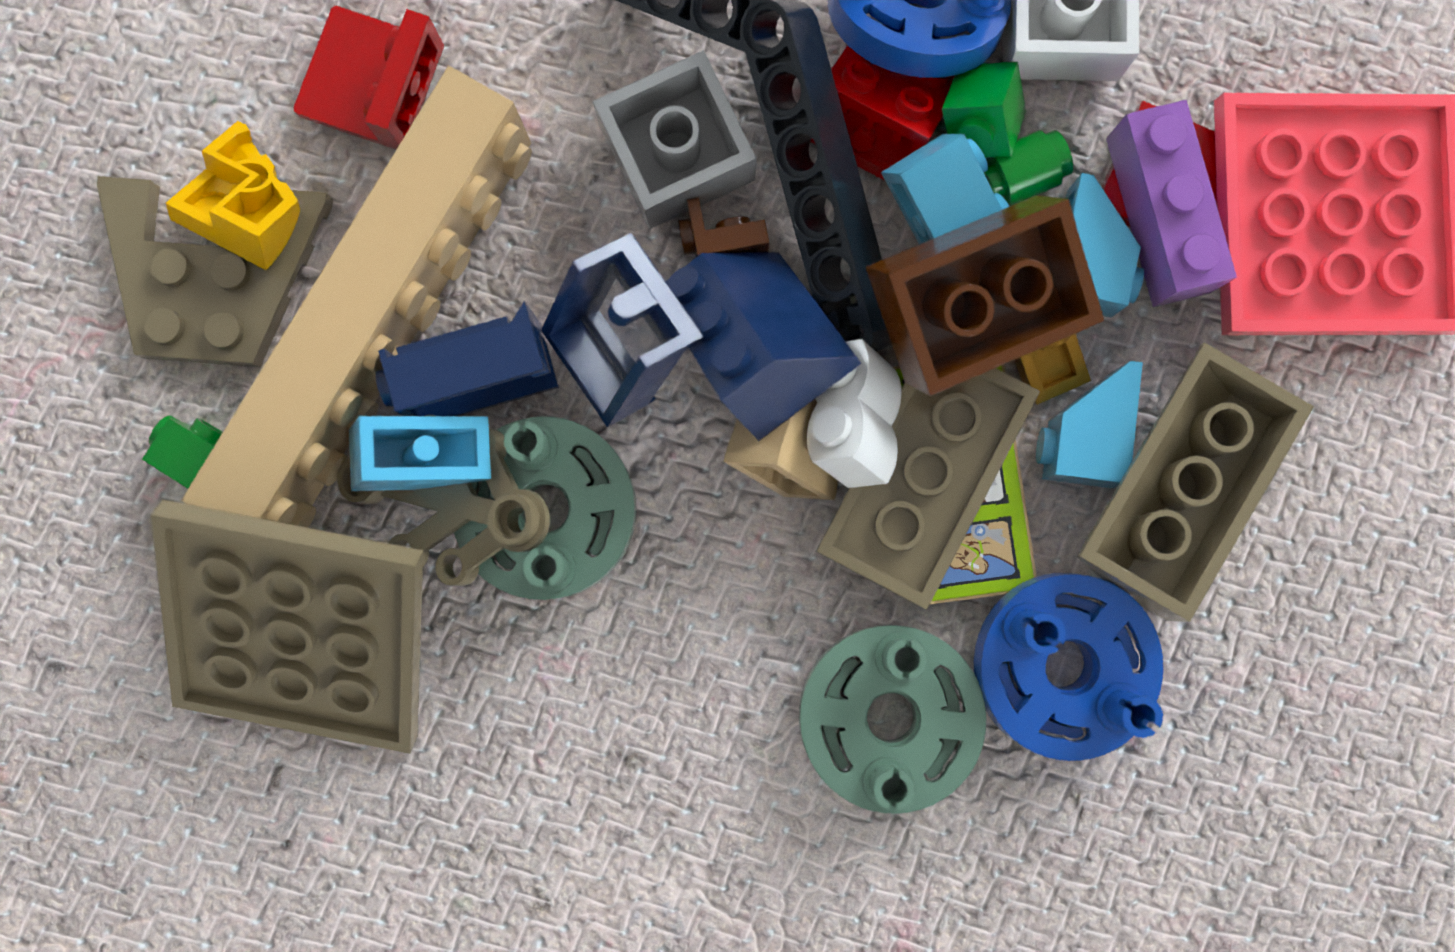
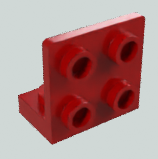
M333 6L295 101L294 112L306 120L397 150L422 108L445 46L432 20L427 15L406 9L399 27L340 6Z
M847 45L831 70L857 167L885 181L881 172L929 143L943 117L942 107L954 76L922 78L892 72L864 59Z

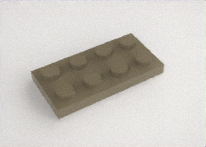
M997 368L932 396L904 382L901 388L900 408L892 424L897 439L898 452L895 469L889 482L881 485L849 488L815 552L916 606L927 610L1040 391Z

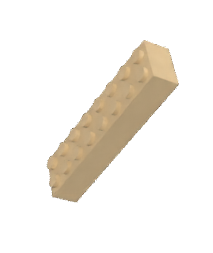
M448 65L181 501L190 505L307 528L310 526L316 514V508L312 506L324 485L331 486L337 480L339 468L345 459L348 458L344 452L349 446L350 427L359 416H376L379 404L375 401L379 396L375 372L383 369L378 350L386 349L391 354L398 355L396 347L410 344L418 330L424 332L429 328L439 312L441 303L438 297L449 279L455 281L463 273L471 257V250L468 247L479 229L487 230L492 225L501 208L502 201L499 196L510 178L517 180L523 174L532 155V149L529 148L531 140L513 101Z

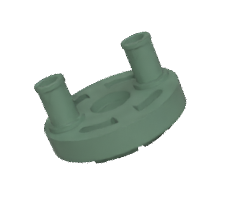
M530 417L511 422L496 429L504 435V446L506 449L504 460L518 488L535 491L545 486L556 487L566 496L569 509L565 522L558 529L548 532L543 542L535 549L528 552H512L503 548L494 555L502 567L511 571L501 569L496 564L494 558L490 557L479 565L478 574L494 587L508 594L527 599H560L573 596L593 587L603 580L620 562L634 532L637 508L636 495L625 464L616 451L597 433L567 419ZM575 446H583L592 453L591 455L589 452L582 448H577V450L574 453L590 471L594 479V484L592 486H587L591 483L589 475L587 474L586 470L581 465V463L573 455H571V452ZM595 460L601 465L606 475L601 470V468L595 463ZM482 481L478 496L494 500L487 482ZM479 482L471 483L475 492ZM524 511L518 519L521 531L524 529L526 522ZM593 516H599L600 525L598 533L591 549L589 550L593 555L596 556L592 558L586 553V551L592 542L596 530L597 518ZM470 521L454 532L459 548L476 537L477 533H481L488 525Z
M878 625L860 629L841 638L831 645L816 661L809 672L801 693L799 727L808 758L821 779L835 793L848 802L870 811L892 814L909 813L922 810L942 801L952 794L970 775L984 744L986 708L980 685L972 669L949 644L928 632L900 625ZM853 656H858L862 664L855 670L844 688L843 694L846 697L841 696L840 691L846 678L859 664ZM940 665L946 667L952 674L953 682L957 687L962 700L964 712L960 711L959 700L955 692V689L950 682V675L944 668L939 667ZM887 693H896L904 696L910 703L913 712L912 724L909 730L903 736L893 740H885L875 736L871 732L867 721L868 710L872 702L879 696ZM839 727L844 728L839 731L840 740L844 752L852 764L848 771L845 772L837 769L831 760L832 757L836 765L841 769H845L849 765L842 754L837 740L836 731ZM823 735H824V737H825V740H826V743H827L828 747H829L830 750H831L830 753H829V751H828V749H827V747H826V745H825V742H824V739H823ZM960 740V744L955 755L945 767V770L942 773V775L932 781L926 780L923 774H925L928 778L931 779L941 773L943 765L947 762L952 752L954 751L957 741Z

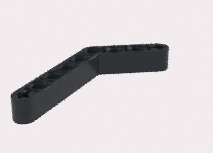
M615 0L745 52L812 297L846 342L863 339L876 352L890 346L892 343L865 268L881 261L882 256L820 25L814 10L799 0H731L732 16L729 20L727 15L729 0ZM781 17L784 25V32L782 39L779 42L776 33V26L779 18ZM796 78L801 87L798 103L793 97L792 90ZM811 139L814 140L818 151L815 163L812 162L809 156ZM826 199L831 202L834 208L833 223L828 220L825 214ZM842 258L850 267L851 278L849 282L841 273L840 264ZM856 296L857 303L852 304L850 298ZM859 325H862L864 333H861Z

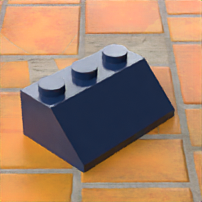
M779 252L701 253L685 267L675 271L666 281L704 336L689 348L721 402L758 441L862 364Z

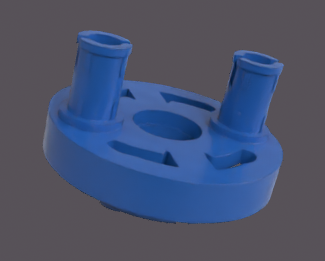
M828 0V12L831 22L841 39L852 50L864 59L886 70L922 78L954 76L970 71L984 63L998 47L1011 10V0ZM910 4L920 5V6L925 7V8L915 7V6H912V5H910ZM866 14H870L873 18H875L878 21L873 20ZM965 31L970 33V35L965 33L952 38L939 39L940 37L956 35Z
M1074 573L1045 574L1029 579L1011 589L994 605L987 615L975 645L974 675L980 685L986 712L1004 734L1018 744L1047 758L1064 761H1082L1108 754L1124 745L1134 736L1138 738L1153 736L1156 732L1146 726L1148 723L1161 727L1163 712L1157 700L1163 681L1162 647L1156 629L1148 614L1123 589L1108 581L1088 575ZM1065 593H1072V594H1074V595H1080V596L1091 597V598H1094V599H1096V600H1099V601H1101V602H1103V603H1102V605H1100V604H1098V603H1096V602H1093V601H1091V600L1084 599V598H1080V597L1071 596V595L1065 594ZM1056 604L1069 605L1076 609L1056 607ZM1126 624H1127L1128 628L1130 629V631H1131V633H1132V636H1133L1134 641H1135V644H1136V648H1137L1138 651H1139V656H1140V669H1139L1137 672H1133L1132 669H1137V668H1138V666H1139V656H1138V653L1134 650V646H1133L1132 640H1131V638H1130V636H1129V633L1127 632L1126 628L1124 627ZM1071 641L1078 646L1083 655L1084 665L1082 673L1074 683L1064 687H1055L1046 675L1048 655L1059 650L1055 647L1059 643L1064 644V642ZM1005 661L1009 662L1011 673L1019 688L1018 690L1015 689L1008 671L1007 663H1005ZM1082 727H1086L1087 733L1086 736L1080 740H1067L1065 738L1045 735L1043 733H1040L1039 730L1041 729L1048 733L1064 735L1068 738H1079L1083 736Z

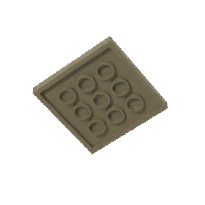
M162 499L150 514L172 707L410 754L418 737L423 550Z

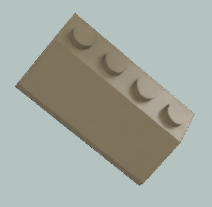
M1205 342L1202 343L1077 557L1101 579L1123 589L1142 607L1165 621L1190 622L1314 406Z

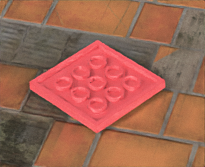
M1222 93L1214 100L1217 209L1237 276L1234 280L1220 287L1222 335L1455 334V94Z

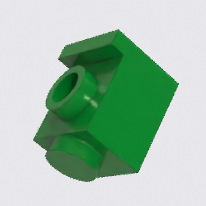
M168 415L161 419L153 428L148 441L150 447L142 460L189 489L223 431L200 418H196L192 425L181 422L172 415Z

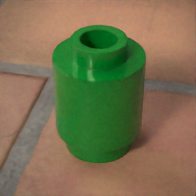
M1038 130L1017 139L1011 157H985L988 170L984 174L993 192L1000 194L1008 205L1012 206L1059 187L1062 184L1063 178L1073 173L1074 166L1069 146L1061 133L1053 130L1045 134L1043 131Z

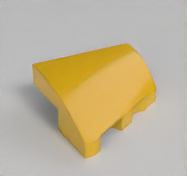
M237 121L202 150L206 169L165 204L171 221L267 270L281 254L293 233L300 214L299 201L287 183L277 179L275 166L267 154L261 155L255 147L247 125Z

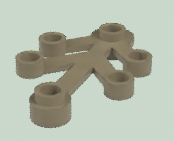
M489 428L491 479L486 481L494 500L477 496L471 483L416 490L351 491L350 456L345 459L338 471V488L342 496L348 501L375 504L382 501L384 497L438 511L408 534L395 535L388 543L404 547L409 543L411 548L423 550V566L428 560L430 549L468 522L474 521L488 525L486 529L460 549L449 548L438 556L435 566L436 574L439 580L446 585L466 586L471 584L478 575L479 565L503 548L512 552H528L535 549L545 539L550 526V513L544 499L534 491L518 488L504 460L506 455L504 435L495 429ZM525 511L526 522L524 529L521 531L518 519L520 514ZM459 557L462 569L456 577L453 571V564L456 558Z

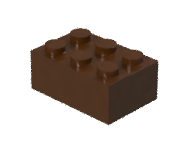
M1031 197L865 267L905 383L929 396L1105 321L1070 202L1066 198Z

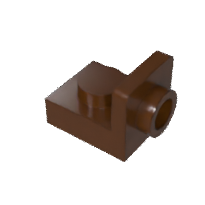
M699 197L687 199L688 218L678 220L684 256L695 254L697 257L701 253L769 252L770 242L765 219L751 222L750 218L746 216L730 217L719 221L715 225L716 228L705 230Z

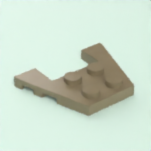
M98 176L97 189L134 355L144 359L261 367L291 301L288 294L301 266L307 265L315 246L311 243L322 219L327 220L332 210L333 198L327 192L292 190L300 206L297 223L281 254L267 270H264L221 246L154 241L160 186L146 179Z

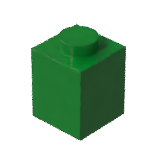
M1018 61L985 63L970 71L954 76L942 107L947 134H964L966 139H972L979 146L985 157L1012 156L1026 114Z

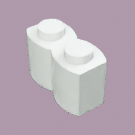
M863 339L847 341L846 343L862 364L816 398L818 403L812 412L807 430L808 452L813 463L848 488L887 484L894 472L897 461V439L892 424L896 419L901 403L900 379L896 370Z

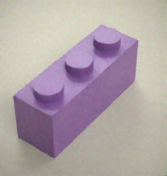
M1187 100L1126 114L1106 137L1131 231L1141 247L1139 260L1141 267L1144 269V278L1152 306L1154 308L1210 294L1234 280L1237 276Z

